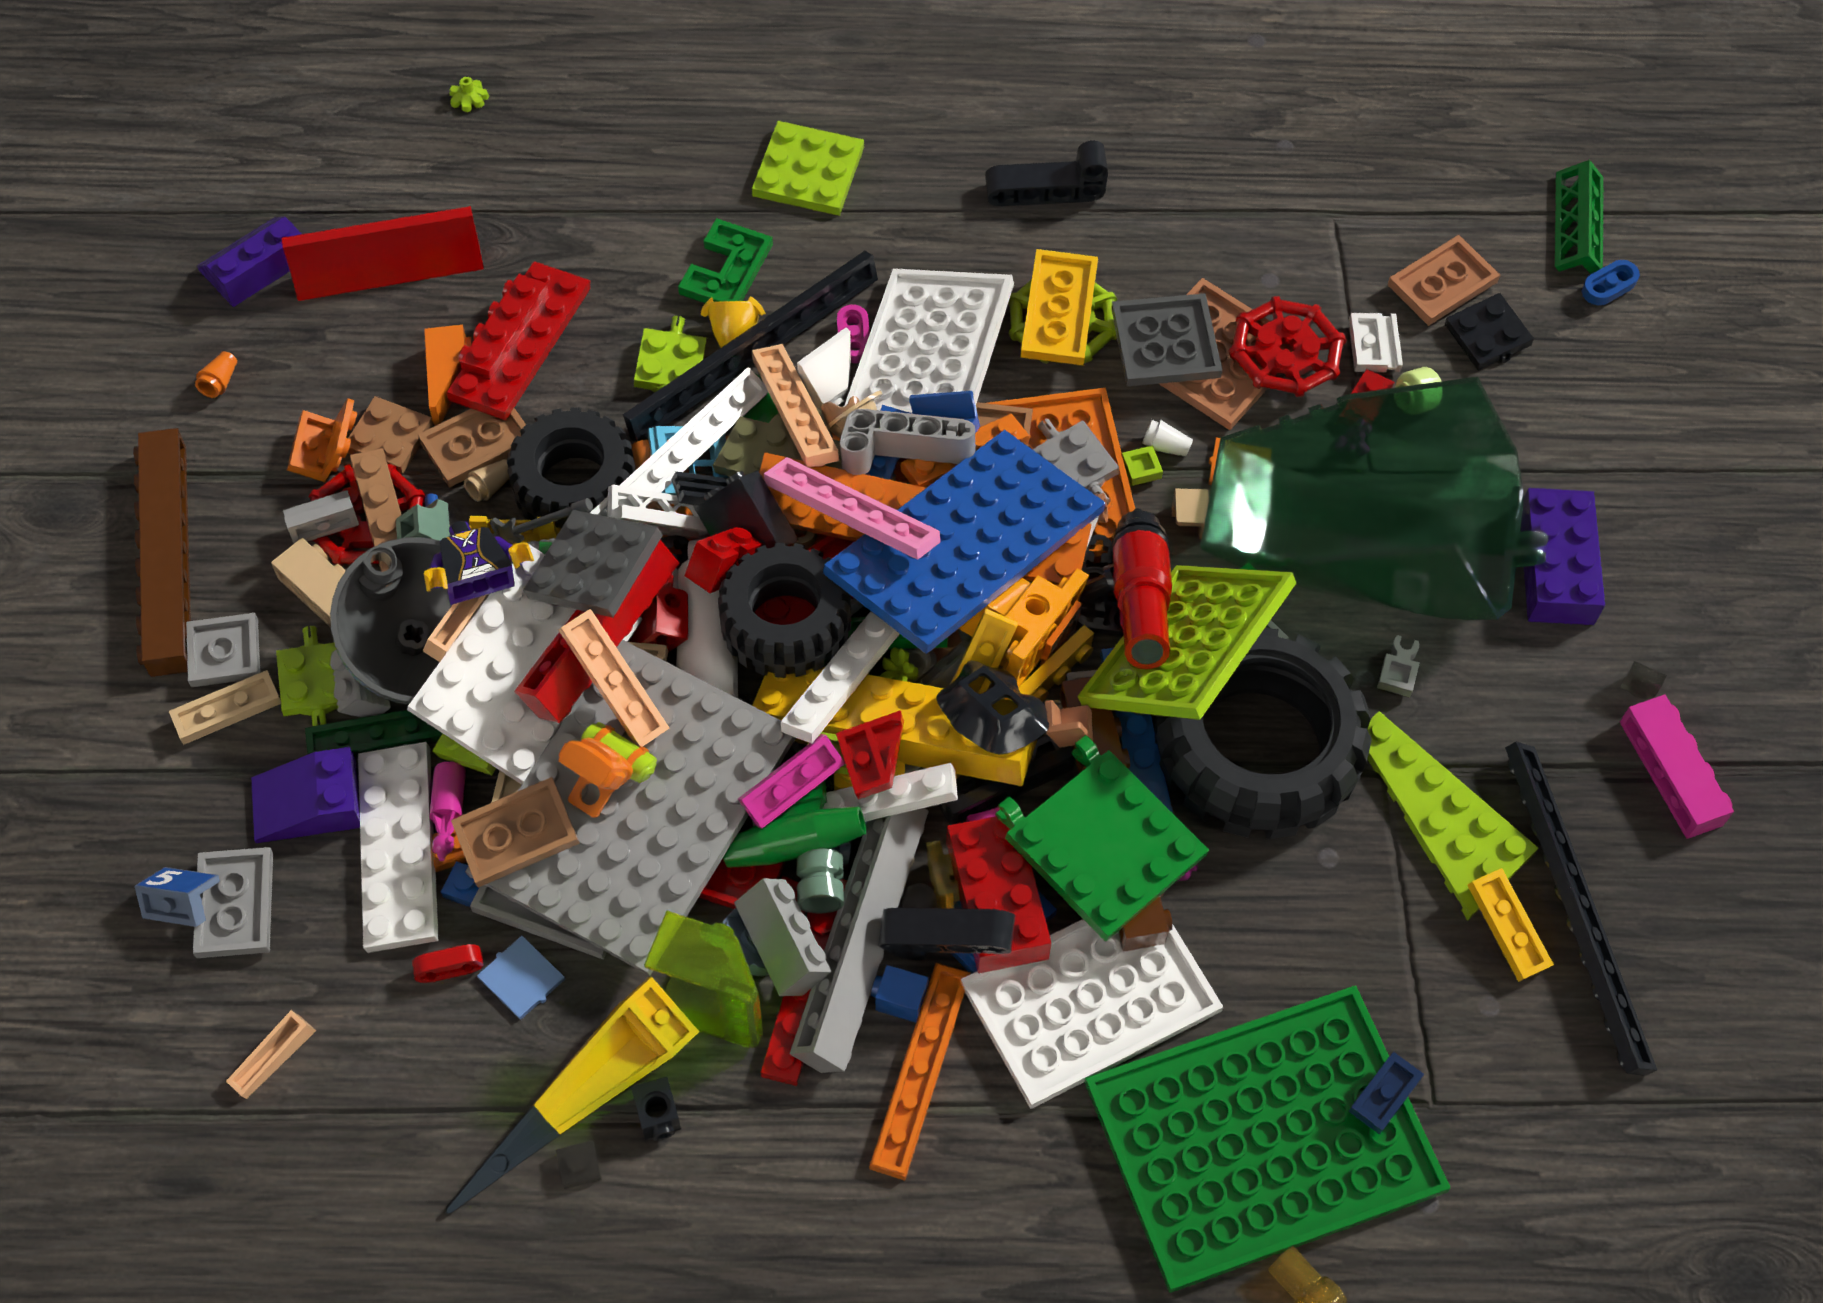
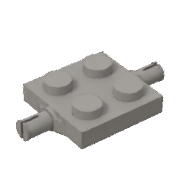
M1049 419L1039 423L1038 428L1047 440L1032 450L1093 494L1104 493L1101 489L1105 481L1119 474V466L1087 424L1082 420L1067 430L1058 432ZM1105 494L1106 501H1107V505H1108V504L1110 503V499H1109V498L1107 497V495Z

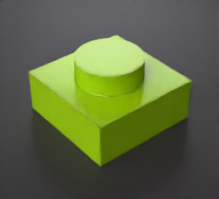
M1153 445L1122 453L1131 486L1162 479L1163 470Z

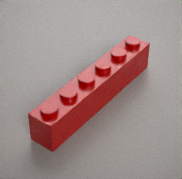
M661 540L658 542L615 616L612 618L594 614L616 648L623 638L631 632L635 622L650 607L653 598L662 586L670 580L672 573L680 564ZM576 609L566 624L586 611ZM559 632L514 692L538 718L560 723L571 712L572 706L581 694L590 687L592 680Z

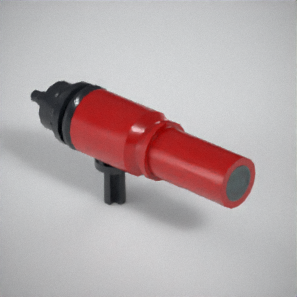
M1137 508L1132 512H1128L1118 522V526L1112 536L1111 555L1113 563L1104 566V574L1086 582L1081 600L1087 603L1112 591L1115 594L1120 610V624L1124 632V650L1127 661L1140 669H1153L1164 664L1170 654L1167 618L1172 593L1170 545L1166 531L1160 525L1158 518L1150 512Z

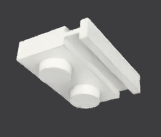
M1351 313L1349 328L1355 372H1365L1366 368L1373 372H1386L1387 370L1400 372L1403 363L1396 314L1382 316V313Z

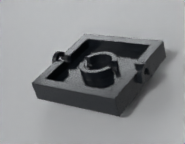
M1501 293L1477 304L1475 303L1447 317L1445 321V326L1478 371L1500 360L1502 363L1509 361L1513 354L1532 346L1534 340Z

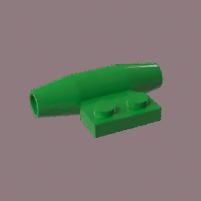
M824 780L761 829L755 825L739 832L725 853L723 860L728 868L773 865L797 859L800 855L812 849H833L866 834L863 812L859 806L823 809L825 803H827L826 783Z

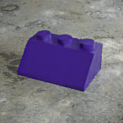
M285 216L274 217L198 264L197 268L228 303L235 307L290 272L281 238L301 235L302 233Z

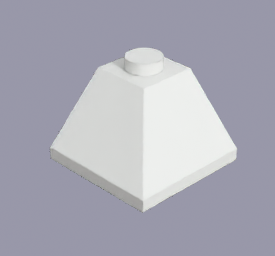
M844 328L797 362L798 374L815 407L821 410L820 406L829 401L843 407L849 394L851 340L848 328Z

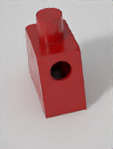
M673 575L653 598L650 607L641 614L640 617L643 620L630 638V642L666 645L669 653L688 640V594L685 590L673 588Z

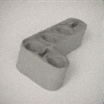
M857 409L847 416L841 435L842 469L852 475L866 474L872 467L875 455L959 464L964 459L973 456L976 451L975 426L970 421L964 419Z

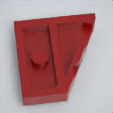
M901 711L836 733L858 800L892 788L904 725Z

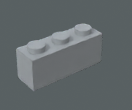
M763 878L734 902L779 996H802L832 972L826 961L825 952L818 945L810 929V922L802 913L795 899L794 890L786 880Z

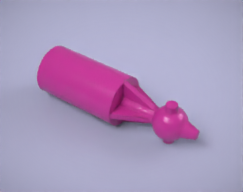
M455 762L437 764L433 774L429 818L435 823L438 836L432 842V852L438 855L439 861H444L447 854L453 850L454 838L450 835L454 831L451 820L462 816L466 769Z

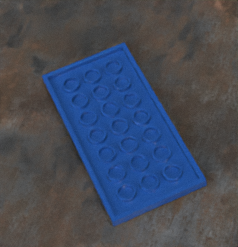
M1003 430L975 451L973 456L964 459L897 510L939 530L941 542L916 560L864 534L824 564L823 574L927 654L1072 538L1080 529L1082 530L1088 523L1103 513L1106 503L1012 434Z

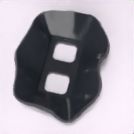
M971 660L967 662L958 678L942 689L936 696L938 705L957 732L984 750L997 755L1009 754L1025 747L1044 735L1049 729L1047 710L1039 698L1020 693L1015 677L1008 671L989 667L977 661ZM982 676L994 684L992 688L982 694L976 693L968 686V684ZM1002 698H1009L1018 707L1007 715H1001L992 705Z

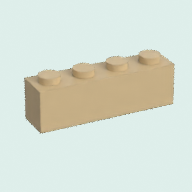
M300 538L274 559L271 564L278 580L331 627L330 611L332 598L339 580L345 573V569L339 564L333 566L320 546L317 544L311 546L304 538Z

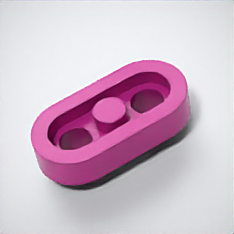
M847 305L842 307L837 313V333L844 328L850 330L851 363H860L870 334L868 314L861 306Z

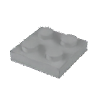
M255 613L186 622L188 682L191 687L242 681L260 673L258 618Z

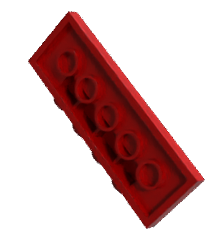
M535 261L525 275L518 274L514 281L507 280L502 292L503 298L500 302L494 301L488 311L489 319L485 324L479 323L476 326L473 343L471 346L464 345L459 353L458 360L461 363L462 370L447 391L448 401L506 421L590 291V280Z

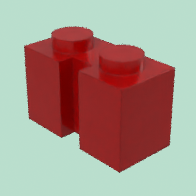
M734 527L696 541L684 576L708 593L716 592L720 588L721 581L726 579V572L734 564L739 566V558L747 553L750 555L755 554V549L762 547L763 543L752 537L748 530Z

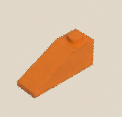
M463 325L424 329L428 400L434 425L442 423L452 403L448 401L447 391L462 370L461 363L458 360L459 353L464 345L471 346L473 343L472 337H466Z

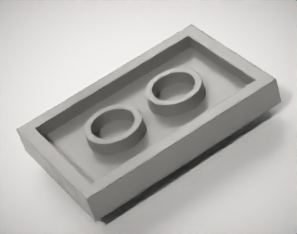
M271 848L198 853L197 872L219 875L220 882L200 894L206 921L194 927V956L196 958L269 953L273 851Z

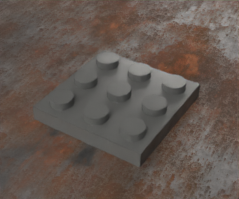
M1206 293L1112 301L1111 310L1126 386L1221 378L1223 370Z
M573 510L523 591L532 600L581 611L591 609L594 614L613 618L663 535L656 526Z

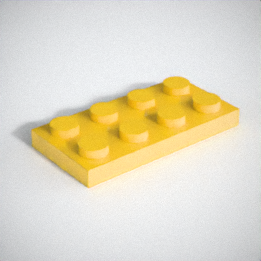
M1036 249L1021 358L1084 366L1098 257Z

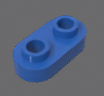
M1627 260L1614 261L1587 277L1582 288V295L1591 304L1605 305L1635 287L1640 276L1639 269L1635 264Z

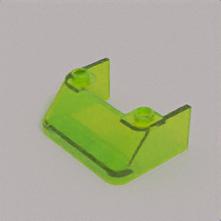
M666 911L644 967L671 976L665 993L699 1032L744 1047H758L763 1034L759 993L740 942L734 935V930L725 924L714 923L710 925Z

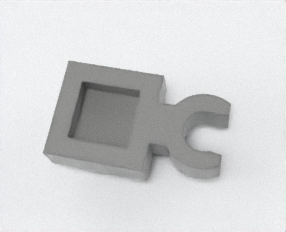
M1397 635L1391 647L1393 655L1386 653L1377 688L1410 697L1420 662L1413 661L1419 649V641L1414 640L1412 648L1406 650L1400 645L1401 636Z

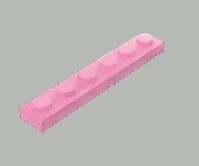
M788 457L764 473V480L767 486L916 560L920 559L941 542L939 530Z

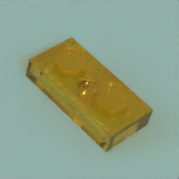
M940 840L927 842V865L937 908L954 909V902L960 901L957 880H950L949 875H953L950 854L943 853Z

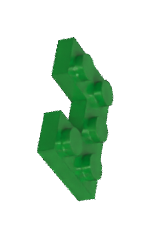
M716 218L704 239V248L728 256L720 273L690 264L678 286L679 295L706 303L711 297H713L714 302L743 301L773 246V237Z

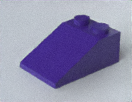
M350 747L313 752L251 777L255 843L360 828L358 764Z

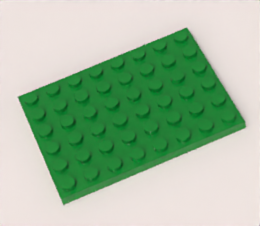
M1356 985L1085 1078V1086L1169 1293L1448 1193L1451 1189L1409 1097L1380 1135L1349 1112L1352 1105L1389 1058L1388 1052Z

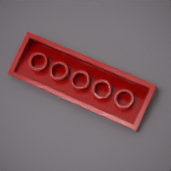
M471 206L281 238L298 301L484 269Z

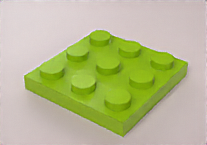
M777 121L753 184L752 196L840 216L864 149V140Z

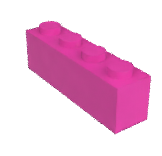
M1666 694L1630 706L1622 717L1620 724L1686 839L1724 826L1734 813L1732 802L1729 796L1722 792L1715 780L1712 767L1704 761L1698 751L1695 738L1685 729L1678 709L1670 703Z

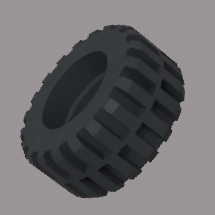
M570 407V411H562L561 408L552 410L551 415L545 416L542 414L534 418L535 423L532 425L526 424L520 430L521 437L516 436L511 444V451L507 457V471L514 499L518 509L522 510L523 516L527 520H534L537 517H543L571 507L572 503L586 498L591 500L594 509L608 496L609 486H619L635 471L631 443L627 440L624 430L616 426L615 421L604 415L603 418H600V414L597 411L588 409L587 412H582L581 408ZM569 458H585L601 466L600 470L591 479L577 485H558L544 478L546 472L553 465ZM568 517L554 521L556 528L562 529Z
M775 543V547L766 548L765 545L756 548L755 554L750 555L747 553L739 558V566L732 565L726 572V579L721 581L719 588L720 597L718 598L721 633L723 640L727 642V649L732 656H738L739 662L746 668H750L752 665L755 666L756 673L767 676L768 672L775 673L777 678H786V674L794 673L795 677L806 675V670L813 669L815 672L825 667L824 661L826 659L829 662L839 651V648L848 640V631L851 630V595L823 574L824 564L832 558L827 557L824 559L823 552L812 548L811 551L806 550L805 545L794 543V546H785V543ZM779 596L799 597L810 602L816 608L804 620L787 625L767 622L754 613L764 602Z

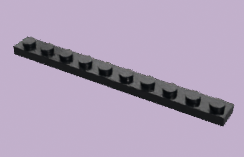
M863 251L624 413L623 417L630 439L634 442L645 440L648 438V428L667 425L740 375L745 369L753 366L752 350L779 344L784 345L877 281L878 276L873 255Z
M1516 741L1505 747L1509 757L1508 766L1512 774L1516 776L1521 789L1519 791L1521 801L1530 813L1532 831L1539 838L1543 848L1544 863L1552 872L1556 883L1554 887L1555 893L1560 901L1563 902L1568 915L1567 925L1577 939L1580 948V960L1588 969L1592 980V992L1596 999L1600 1001L1605 1015V1027L1613 1036L1618 1049L1616 1053L1617 1059L1622 1068L1625 1069L1626 1074L1646 1076L1658 1071L1537 751L1534 746Z

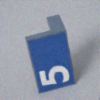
M164 867L134 886L142 918L197 927L206 921L200 894L220 882L219 875Z

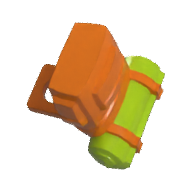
M599 721L585 729L581 736V741H568V743H565L559 753L558 760L580 775L568 796V802L593 818L599 816L616 789H619L629 779L638 783L644 782L654 773L657 763L656 757L650 754L647 748L635 745L616 733L615 728L610 725H604ZM588 784H594L599 789V798L592 805L586 804L581 794L583 788Z

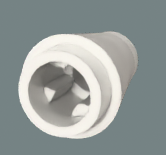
M1151 420L1142 444L1147 446L1153 445L1154 450L1158 452L1186 457L1193 439L1162 420L1159 422Z

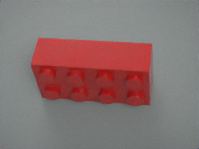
M997 816L947 826L946 844L962 909H996L1008 911L1016 915L1011 953H973L978 974L1049 960L1052 944L1032 866L1005 839L1010 829Z

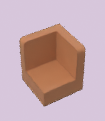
M1053 700L1045 701L1049 729L1046 734L1059 748L1073 746L1085 735L1093 741L1092 710L1088 705L1060 709Z

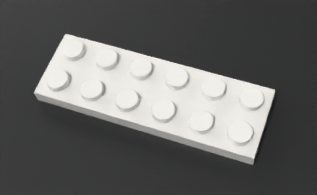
M427 742L358 753L363 948L370 953L438 941L436 873L433 863L435 854L432 852L434 826L429 818L432 795L430 747Z

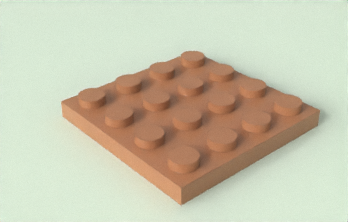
M1202 278L1186 295L1206 293L1223 370L1221 378L1160 383L1159 385L1228 430H1231L1268 389L1265 387L1260 389L1254 387L1251 378L1238 362L1231 359L1229 355V349L1232 347L1237 326L1236 317L1241 312L1247 313L1253 309ZM1263 318L1256 323L1263 326L1271 321ZM1248 333L1245 345L1254 346L1256 337ZM1282 344V350L1288 349L1290 352L1293 351L1291 345ZM1251 358L1253 362L1257 365V367L1260 370H1262L1263 368L1257 362V360L1255 358Z

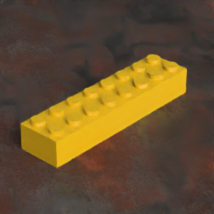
M825 667L815 672L813 669L806 670V675L795 677L794 673L786 674V678H777L775 673L768 672L767 676H764L752 706L782 721ZM868 674L822 731L836 734L885 715L901 711L904 725L897 760L907 765L923 768L951 763L956 770V774L1023 786L1037 743L1036 739L1029 745L1004 755L988 752L957 732L936 700L937 694L944 688ZM1001 699L992 705L1001 715H1007L1018 707L1013 701ZM798 738L795 739V741H797L798 744L808 745V742Z

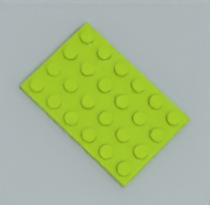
M1176 565L1171 572L1172 593L1170 607L1167 611L1170 654L1166 662L1153 669H1140L1131 665L1125 656L1123 635L1078 695L1081 705H1088L1090 708L1200 720L1296 585L1293 572Z

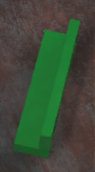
M1590 160L1556 172L1555 268L1559 272L1581 264L1590 275L1603 268V176ZM1578 175L1575 183L1570 188L1566 187V179ZM1573 197L1577 198L1578 202L1570 212L1566 211L1565 207ZM1573 221L1577 222L1578 226L1570 236L1566 235L1565 230ZM1573 245L1578 247L1577 255L1565 258V254Z

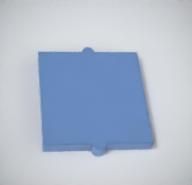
M523 936L519 937L503 953L498 952L496 959L477 975L478 979L520 1020L540 1002L545 1003L547 1000L546 996L565 980V977Z

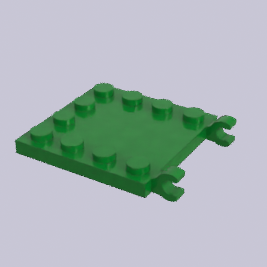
M1085 735L1075 743L1077 748L1072 751V755L1086 769L1027 817H1024L1020 807L1011 797H1008L998 805L1000 810L995 815L1010 829L1005 839L1086 923L1107 942L1207 855L1209 849L1110 750L1101 756L1095 743Z

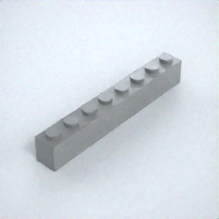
M925 808L867 821L866 834L862 836L844 890V905L837 911L824 949L826 961L832 972L811 988L790 1051V1055L821 1073L845 1071L851 1059L855 1038L862 1025L865 1007L871 995L879 964L884 956V949L878 946L883 909L898 908L900 899L904 894V886L910 868L914 863V855L920 837L924 832V824L929 812Z

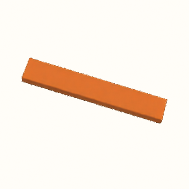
M935 964L869 1165L870 1170L906 1180L965 995L961 979L971 973L943 964Z

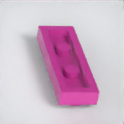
M821 734L812 744L809 743L739 797L738 800L756 826L762 829L841 768L845 762L828 737Z

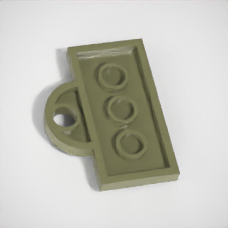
M817 409V411H818V413L820 414V416H821V418H822V420H823L825 426H827V423H826L825 418H824V416H823V414H822V411L819 410V409ZM779 413L772 418L770 423L740 416L713 463L715 473L730 477L740 471H743L745 475L757 470L760 471L765 452L802 460ZM833 439L838 449L839 461L828 463L825 466L842 469L840 441Z

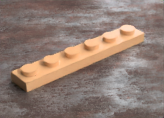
M783 344L752 350L753 362L805 466L808 468L820 467L839 461L838 449Z

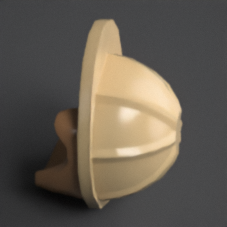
M877 391L861 401L856 396H852L848 404L843 407L831 401L822 404L820 407L827 423V430L841 438L849 413L857 409L877 410L875 401L883 393Z

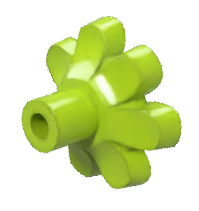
M463 77L460 80L459 86H451L449 93L452 96L451 106L457 108L461 105L462 111L470 112L472 105L476 108L483 107V100H487L489 94L486 89H482L483 86L479 80L472 81L470 77Z
M894 647L890 652L891 659L883 658L882 668L887 670V672L882 673L880 677L907 681V679L915 680L918 677V668L909 663L908 651Z

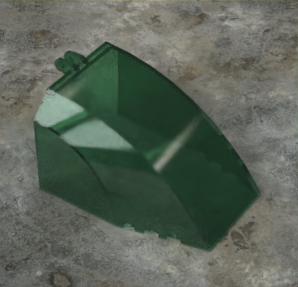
M1478 376L1347 394L1337 398L1338 404L1326 408L1322 404L1309 407V413L1292 419L1288 414L1278 418L1279 424L1264 429L1260 425H1256L1220 438L1200 547L1203 551L1239 567L1250 563L1256 570L1293 572L1296 586L1416 614L1445 619L1498 620L1512 608L1516 567L1534 566L1546 561V552L1537 549V547H1544L1548 543V535L1543 531L1520 532L1524 492L1518 452Z

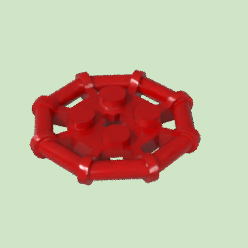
M1279 296L1271 297L1270 301L1247 313H1239L1235 319L1237 326L1232 347L1229 349V355L1231 359L1238 362L1251 378L1254 387L1258 389L1265 387L1293 393L1296 397H1302L1305 392L1328 380H1336L1340 375L1339 363L1346 338L1344 333L1338 332L1322 313L1321 306L1280 299ZM1283 313L1292 314V315L1283 317ZM1271 314L1273 315L1274 320L1263 326L1256 323ZM1297 316L1306 317V318H1305L1303 321H1301V319H1300L1299 317H1297ZM1313 322L1326 337L1319 338L1310 327ZM1248 333L1256 337L1254 346L1245 345ZM1282 344L1291 345L1293 351L1290 352L1288 349L1282 350ZM1329 349L1327 362L1319 360V350ZM1251 358H1255L1263 369L1260 370ZM1311 370L1316 372L1304 379L1300 378V376ZM1277 373H1283V374H1286L1285 378H1288V379L1279 378V377H1274V376H1277Z
M350 464L345 465L344 470L319 489H313L309 494L310 500L314 501L333 495L350 482L351 487L345 488L342 491H348L359 525L313 540L332 559L334 565L339 564L341 566L352 564L360 555L366 552L352 551L354 548L374 547L367 521H362L359 516L364 513V508L353 468ZM388 464L393 485L405 495V497L397 499L400 511L411 509L416 504L423 506L426 497L423 490L414 487L398 472L397 466ZM336 534L344 542L342 546L338 547L327 536ZM374 561L371 564H379V562Z

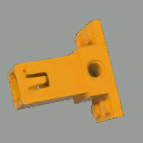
M1077 568L1069 579L1064 577L1058 586L1039 575L1032 583L1021 578L958 629L972 637L985 609L1018 622L1017 629L999 665L1003 667V670L1008 671L1015 677L1019 689L1041 660L1047 640L1074 603L1080 600L1089 575Z

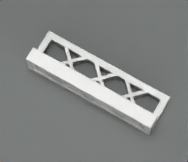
M618 485L608 487L607 517L656 526L662 535H679L694 540L710 537L695 511L698 505L679 503L677 495ZM618 495L627 497L634 506L622 504L618 507ZM650 501H656L664 511L648 509L645 506ZM680 506H686L694 516L676 513V510Z

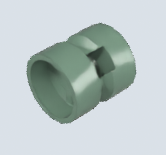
M826 848L812 849L797 858V876L801 878V881L797 884V903L800 909L817 914L830 913L841 909L844 905V886L840 881L843 878V855L838 851Z

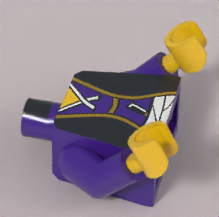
M457 521L449 527L451 536L442 538L440 541L441 552L433 556L429 569L423 573L426 591L429 592L432 588L440 587L447 589L450 605L514 587L512 564L517 569L524 561H534L529 544L521 542L512 545L499 536H493L489 528L481 527L471 530L468 522Z

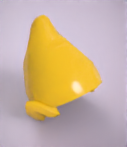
M751 296L748 301L714 302L713 297H711L702 307L700 315L704 317L709 316L714 336L720 348H722L756 325L759 315L762 316L766 313L760 303Z

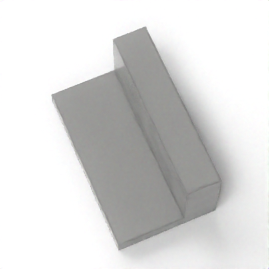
M347 490L283 510L286 526L293 543L297 542L300 538H304L308 542L359 525Z

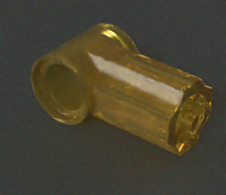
M1294 1246L1287 1249L1268 1269L1274 1278L1294 1298L1295 1303H1347L1346 1296L1338 1285L1326 1276L1321 1277Z

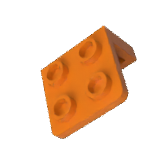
M347 398L335 420L305 410L302 411L287 471L322 482L327 480L331 471L337 472L341 458L346 457L351 443V439L346 438L348 430H352L357 417V412L352 410L354 400Z

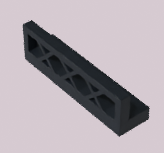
M1046 735L1037 740L1023 786L990 781L975 789L977 780L981 778L964 775L956 779L957 792L964 795L958 797V800L938 804L950 825L964 823L969 815L994 809L1008 797L1014 799L1073 770L1075 757L1072 755L1073 749L1071 746L1059 748ZM1049 745L1051 746L1052 752L1035 760L1037 751Z

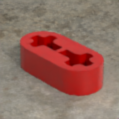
M468 944L419 955L412 960L414 979L420 983H430L477 972L483 967L481 948L478 945Z

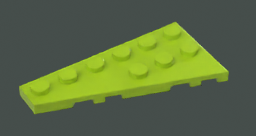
M1379 711L1371 718L1367 728L1372 738L1367 760L1374 771L1379 772L1388 787L1387 792L1392 800L1397 801L1405 814L1403 818L1431 863H1435L1445 878L1444 884L1451 894H1455L1463 907L1461 911L1468 921L1479 910V907L1467 885L1501 868L1508 880H1510L1536 854L1539 848Z

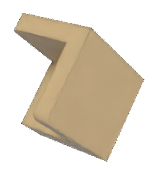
M1175 488L1172 502V517H1176V524L1178 526H1198L1199 539H1206L1210 524L1208 489Z

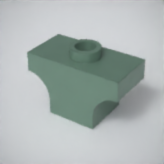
M436 499L427 507L416 504L396 519L397 539L424 537L441 541L442 538L451 536L449 532L448 503Z

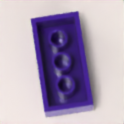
M1528 488L1519 507L1528 622L1595 625L1605 607L1594 491Z

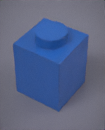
M886 965L883 977L876 976L871 991V996L876 998L875 1011L916 1023L928 988L929 977Z

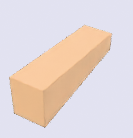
M489 594L453 604L427 639L423 652L440 662Z
M291 1010L226 1082L237 1093L247 1099L316 1030L301 1016Z

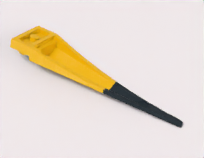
M652 977L644 980L622 1002H619L446 1207L445 1213L455 1211L560 1134L673 1058L699 1033V1030Z

